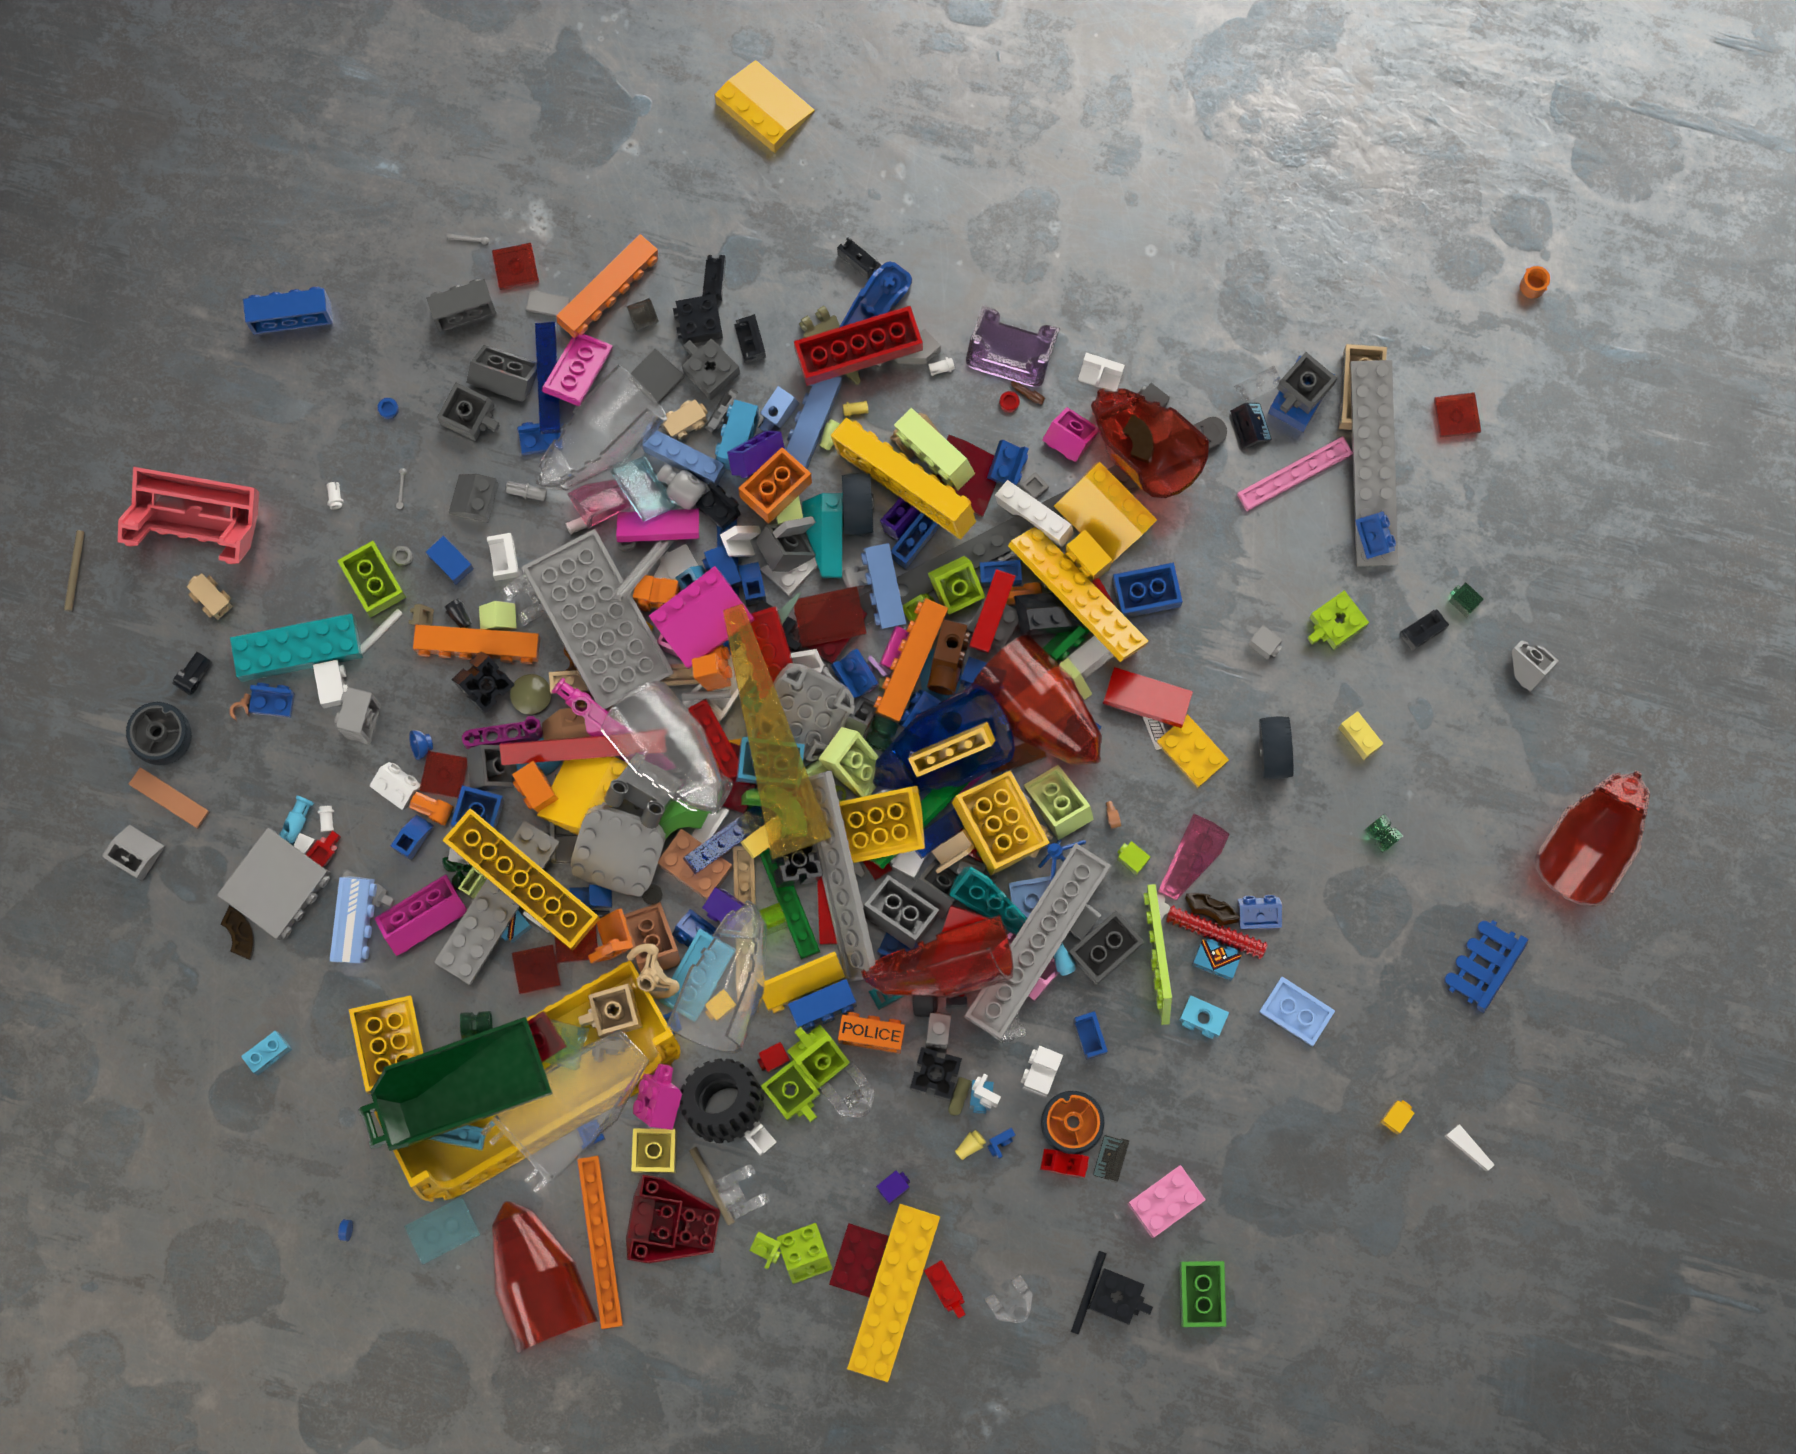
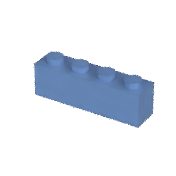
M653 428L642 445L645 453L679 470H688L699 480L707 484L711 482L717 486L725 472L723 463Z
M889 543L863 548L864 553H861L863 565H867L868 569L865 577L867 585H871L873 592L869 593L871 604L876 606L877 613H874L876 626L880 625V629L906 624Z

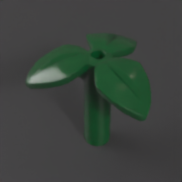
M448 857L442 858L445 870L456 872L452 878V885L456 890H459V886L465 879L463 873H469L473 866L448 861Z

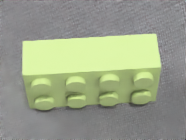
M912 408L894 424L898 431L896 435L901 439L900 442L908 450L911 448L915 452L914 455L922 463L925 461L929 465L928 468L935 475L939 474L945 484L959 490L975 475L967 458Z

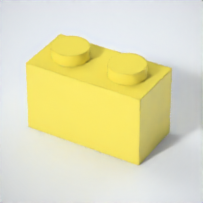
M1358 711L1339 726V730L1363 760L1383 745V742Z

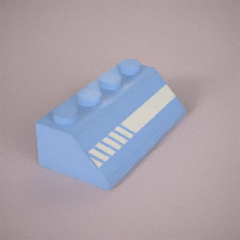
M352 876L339 877L330 953L331 962L364 963L365 959H368L369 947H367V941L372 933V926H369L370 917L374 915L372 899L377 891V885L374 884L375 879Z

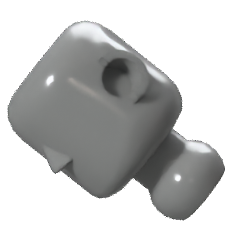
M665 464L656 475L660 482L668 484L666 493L673 499L674 504L685 509L694 508L696 502L706 492V485L688 470H681L677 474L671 465Z

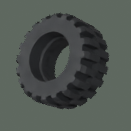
M722 1058L714 1059L712 1063L707 1061L703 1063L704 1066L695 1068L693 1070L694 1073L692 1075L689 1074L685 1079L687 1083L686 1085L683 1084L680 1090L683 1094L680 1100V1110L695 1134L703 1137L705 1141L712 1142L714 1140L715 1143H723L726 1140L728 1143L735 1141L734 1138L745 1136L744 1133L747 1130L751 1131L755 1127L753 1124L760 1120L761 1115L759 1112H762L764 1109L762 1102L764 1094L752 1072L743 1063L735 1062L729 1058L725 1059V1061ZM726 1088L738 1090L736 1100L728 1109L719 1113L706 1112L707 1103L716 1092Z

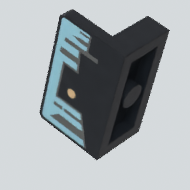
M1244 403L1230 410L1242 448H1249L1258 442H1269L1272 440L1260 403Z

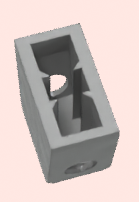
M941 1012L930 1013L926 1041L927 1049L946 1054L951 1014Z

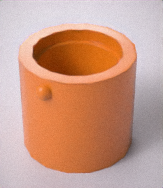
M1540 266L1527 268L1520 282V290L1523 295L1532 299L1542 296L1550 283V274L1545 268Z

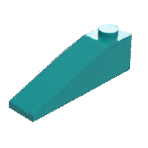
M821 493L802 502L803 518L811 516L816 522L806 533L816 555L815 560L821 577L842 578L843 493Z
M969 866L964 867L954 880L949 894L951 897L981 915L990 918L991 921L1011 933L1018 934L1027 917L988 876Z

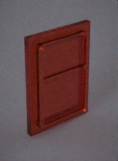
M857 586L802 597L794 605V615L797 620L802 648L867 634Z

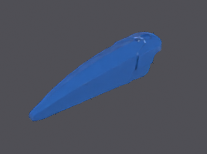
M891 261L884 263L880 268L876 269L865 284L866 286L860 290L840 327L888 313L912 284L910 273Z

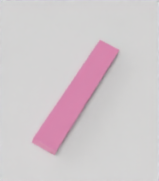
M1342 436L1238 492L1237 496L1248 512L1352 456L1353 452Z

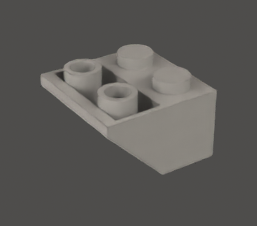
M129 825L111 841L102 857L138 880L143 881L165 846Z

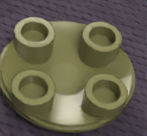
M523 675L514 682L515 685L511 688V702L521 713L537 715L550 703V686L539 675Z

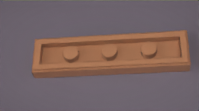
M141 767L129 782L131 787L197 829L209 814L207 809Z

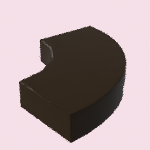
M1132 415L1123 429L1124 435L1129 437L1133 444L1131 457L1150 464L1154 454V441L1151 431L1144 421Z
M1186 893L1185 900L1193 914L1210 916L1220 926L1239 923L1240 916L1226 902H1220L1211 898V895L1204 893Z
M229 905L221 925L231 935L232 946L230 952L251 961L254 952L252 927L241 912Z

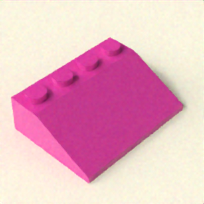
M716 566L649 615L657 629L687 669L692 667L693 658L710 654L755 620Z

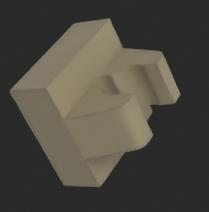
M415 604L414 608L410 609V612L413 613V620H409L408 623L414 626L415 624L432 626L434 609L422 604Z

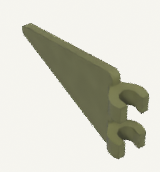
M822 306L815 313L816 317L821 321L818 325L814 326L808 315L802 318L799 325L805 331L803 338L839 328L840 325L835 315L830 317L827 308ZM857 371L845 374L856 385L860 384L861 380Z

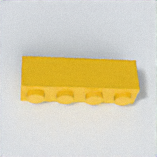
M985 722L916 751L908 760L916 777H919L992 746L996 740L988 722Z

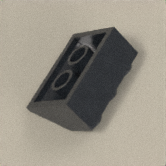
M1053 592L1014 596L1021 636L1074 632L1079 626L1085 627Z

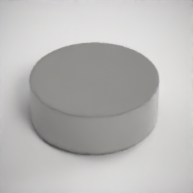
M398 546L392 552V560L397 566L406 567L411 564L413 554L408 547Z

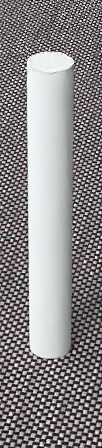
M398 608L360 645L362 655L403 615Z

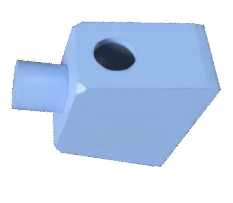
M778 386L760 413L764 420L758 428L763 432L771 431L774 425L781 428L800 403L795 397ZM778 411L776 416H772L774 412Z

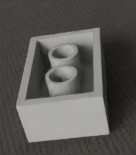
M348 687L341 697L340 703L342 708L341 712H337L335 717L336 727L346 739L370 745L382 705L372 693Z

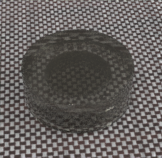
M651 884L642 895L643 901L648 905H655L661 902L663 898V892L656 884Z

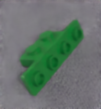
M1079 626L1074 632L1058 633L1027 663V666L1039 678H1042L1059 661L1063 662L1071 654L1069 651L1074 646L1076 648L1079 647L1090 630L1086 626L1083 628Z

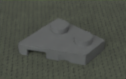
M731 388L723 395L704 427L706 430L712 432L715 428L719 429L724 422L722 417L727 412L729 405L733 406V400L738 394L737 391Z

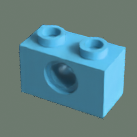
M1190 995L1179 1021L1183 1022L1182 1026L1191 1030L1197 1028L1202 1031V1035L1213 1039L1214 1036L1218 1037L1229 1012ZM1205 1013L1209 1018L1208 1023H1200L1198 1021V1014Z
M274 1031L241 1057L251 1071L259 1075L292 1049L282 1035Z

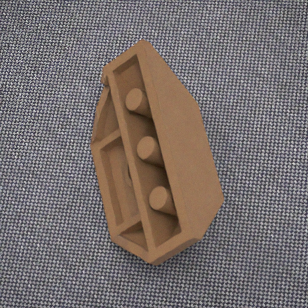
M612 706L606 710L626 726L623 708ZM572 708L560 709L542 722L544 740L591 736L586 731L585 718L575 714Z

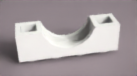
M1007 480L995 494L999 506L1012 515H1019L1028 520L1061 549L1074 534L1072 524Z

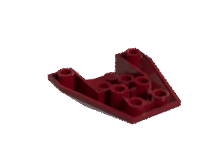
M642 1175L633 1196L626 1235L627 1260L655 1263L714 1253L720 1210L664 1178Z

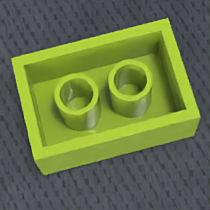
M374 541L337 560L370 618L406 598Z

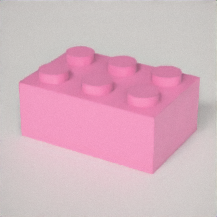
M1180 1165L1127 1204L1149 1235L1154 1238L1206 1199Z

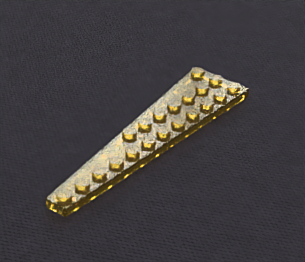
M742 603L723 610V616L771 858L773 860L831 838V835Z

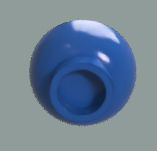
M417 730L410 731L409 740L413 755L416 760H420L427 755L429 750L433 749L431 736L429 734L424 735Z

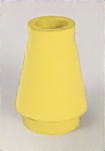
M975 1129L973 1132L968 1133L955 1152L964 1160L966 1157L984 1148L983 1145L986 1143V1140Z

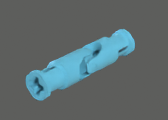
M298 795L296 796L297 801L293 810L289 811L283 829L279 833V836L294 845L298 834L305 824V816L310 806L314 804L312 801Z

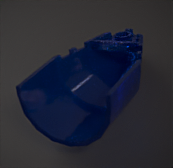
M974 684L920 712L877 758L873 784L876 787L881 786L892 791L917 786L918 792L932 788L937 790L947 786L959 787L1010 762L1015 751L1014 735L1001 705L985 688ZM988 722L996 740L992 746L916 777L908 760L914 752Z

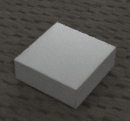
M1036 472L1020 485L1034 499H1037L1049 489L1046 482Z

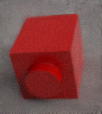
M781 1042L758 1053L760 1058L757 1059L761 1070L766 1069L768 1074L791 1062Z

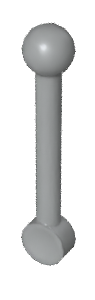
M454 234L447 235L448 240L482 242L484 245L489 243L487 237L473 238L455 236Z
M404 468L399 470L401 475L399 497L395 505L398 510L404 508L402 498L404 477L407 474V470Z

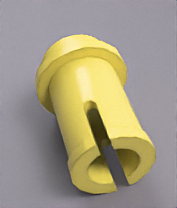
M867 401L846 402V404H842L843 414L848 416V418H851V415L868 414Z

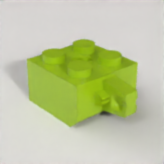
M1343 590L1311 613L1309 618L1315 625L1313 627L1315 632L1309 635L1307 639L1312 645L1322 639L1323 642L1327 641L1335 650L1364 630L1369 621L1347 592ZM1337 617L1338 619L1341 618L1343 620L1342 624L1340 623V621L1339 623L1335 621Z
M820 1024L808 1034L801 1027L794 1031L800 1041L788 1049L787 1052L817 1089L850 1063Z
M794 1060L761 1085L762 1090L787 1121L796 1114L799 1117L804 1114L810 1123L817 1118L811 1110L815 1106L812 1101L821 1094ZM789 1085L791 1088L792 1086L796 1087L794 1090L795 1094L792 1096L791 1094L789 1096L785 1094L787 1092L786 1087Z

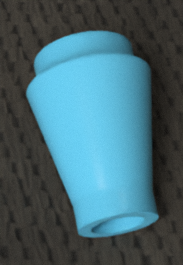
M1062 943L1054 955L1057 972L1064 976L1076 970V962Z

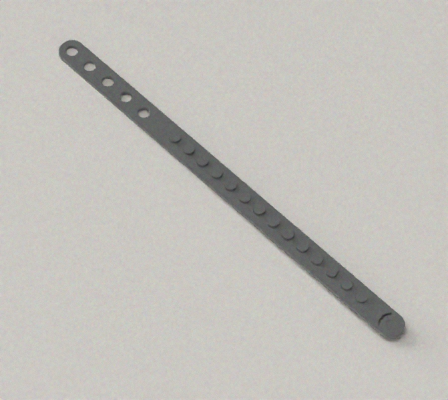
M1208 417L1155 444L1150 464L1130 457L1112 466L1108 471L1129 491L1219 445L1227 436V427L1220 418ZM1201 427H1203V435H1204V437H1205L1207 440H1209L1211 443L1205 441V440L1202 438L1201 433H1200V428H1201ZM1070 489L1042 502V504L1065 519L1053 506ZM1017 515L896 577L898 586L905 585L909 589L906 596H900L902 605L920 594L934 591L928 576L929 572L962 556L967 557L972 562L974 569H977L980 562H991L1012 551L1008 547L1009 543L1035 526L1025 518ZM872 590L849 601L867 613V617L858 629L875 621L874 613H877V611L872 607L869 593H873ZM812 621L793 631L792 634L795 635L793 638L795 641H798V638L805 633ZM800 647L798 652L807 651L809 649H807L806 647Z

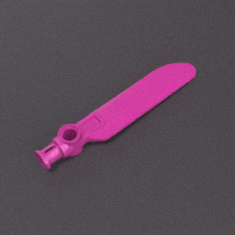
M563 677L552 689L551 692L553 694L557 693L566 700L565 703L572 708L575 714L585 718L586 731L589 735L602 736L634 733L592 700L589 694L580 691L578 688L574 689L565 682ZM578 700H584L587 703V706L581 708L577 705L576 702ZM661 753L638 755L664 771L676 768ZM635 755L617 757H619L621 760L627 763H630ZM683 784L681 785L676 797L681 794L683 790Z

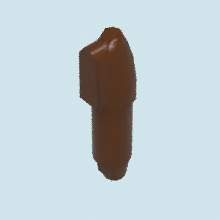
M1011 381V386L1030 401L1040 405L1043 404L1045 400L1043 395L1035 390L1031 391L1020 382Z

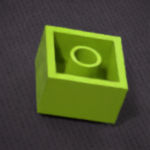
M965 556L928 573L940 605L948 608L946 613L949 615L985 598L973 564Z

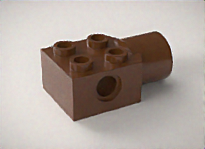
M943 619L927 684L929 690L942 695L955 694L965 659V652L963 650L967 651L970 640L967 625Z

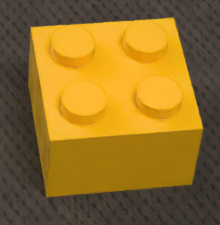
M1086 530L1066 545L1065 555L1091 582L1096 578L1102 577L1110 570L1112 559Z

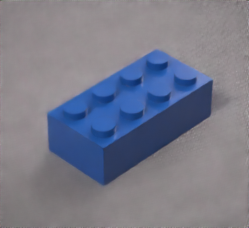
M311 287L305 291L294 289L290 290L289 293L282 294L280 292H272L268 296L251 295L243 299L245 322L253 335L333 324L331 300L325 289L321 287Z

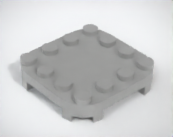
M789 663L778 674L756 717V726L766 740L805 744L804 758L813 762L814 760H819L818 758L840 728L844 727L849 715L854 713V697L850 690L842 683L806 665Z
M603 802L601 805L588 809L585 814L571 857L572 874L588 883L625 895L642 896L652 883L665 843L666 833H664L663 828L659 824L656 828H647L641 823V817L612 808L606 802Z

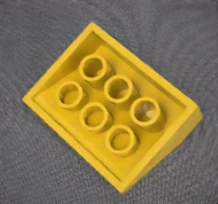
M756 60L730 78L715 93L716 104L774 153L815 112L811 106Z
M1101 462L1095 463L1053 506L1079 533L1086 530L1112 559V563L1157 521Z
M614 756L564 760L551 786L558 800L539 811L537 816L578 835L588 809L605 802L604 797L611 781L618 779L629 763Z
M1011 770L956 795L952 801L990 876L1010 867L1050 843Z
M917 786L839 802L853 863L925 849L922 806Z
M412 996L349 1009L365 1091L367 1094H371L370 1091L384 1071V1067L424 1053Z

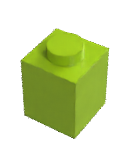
M1132 841L1128 845L1124 843L1117 852L1119 854L1117 860L1135 875L1141 871L1151 858Z

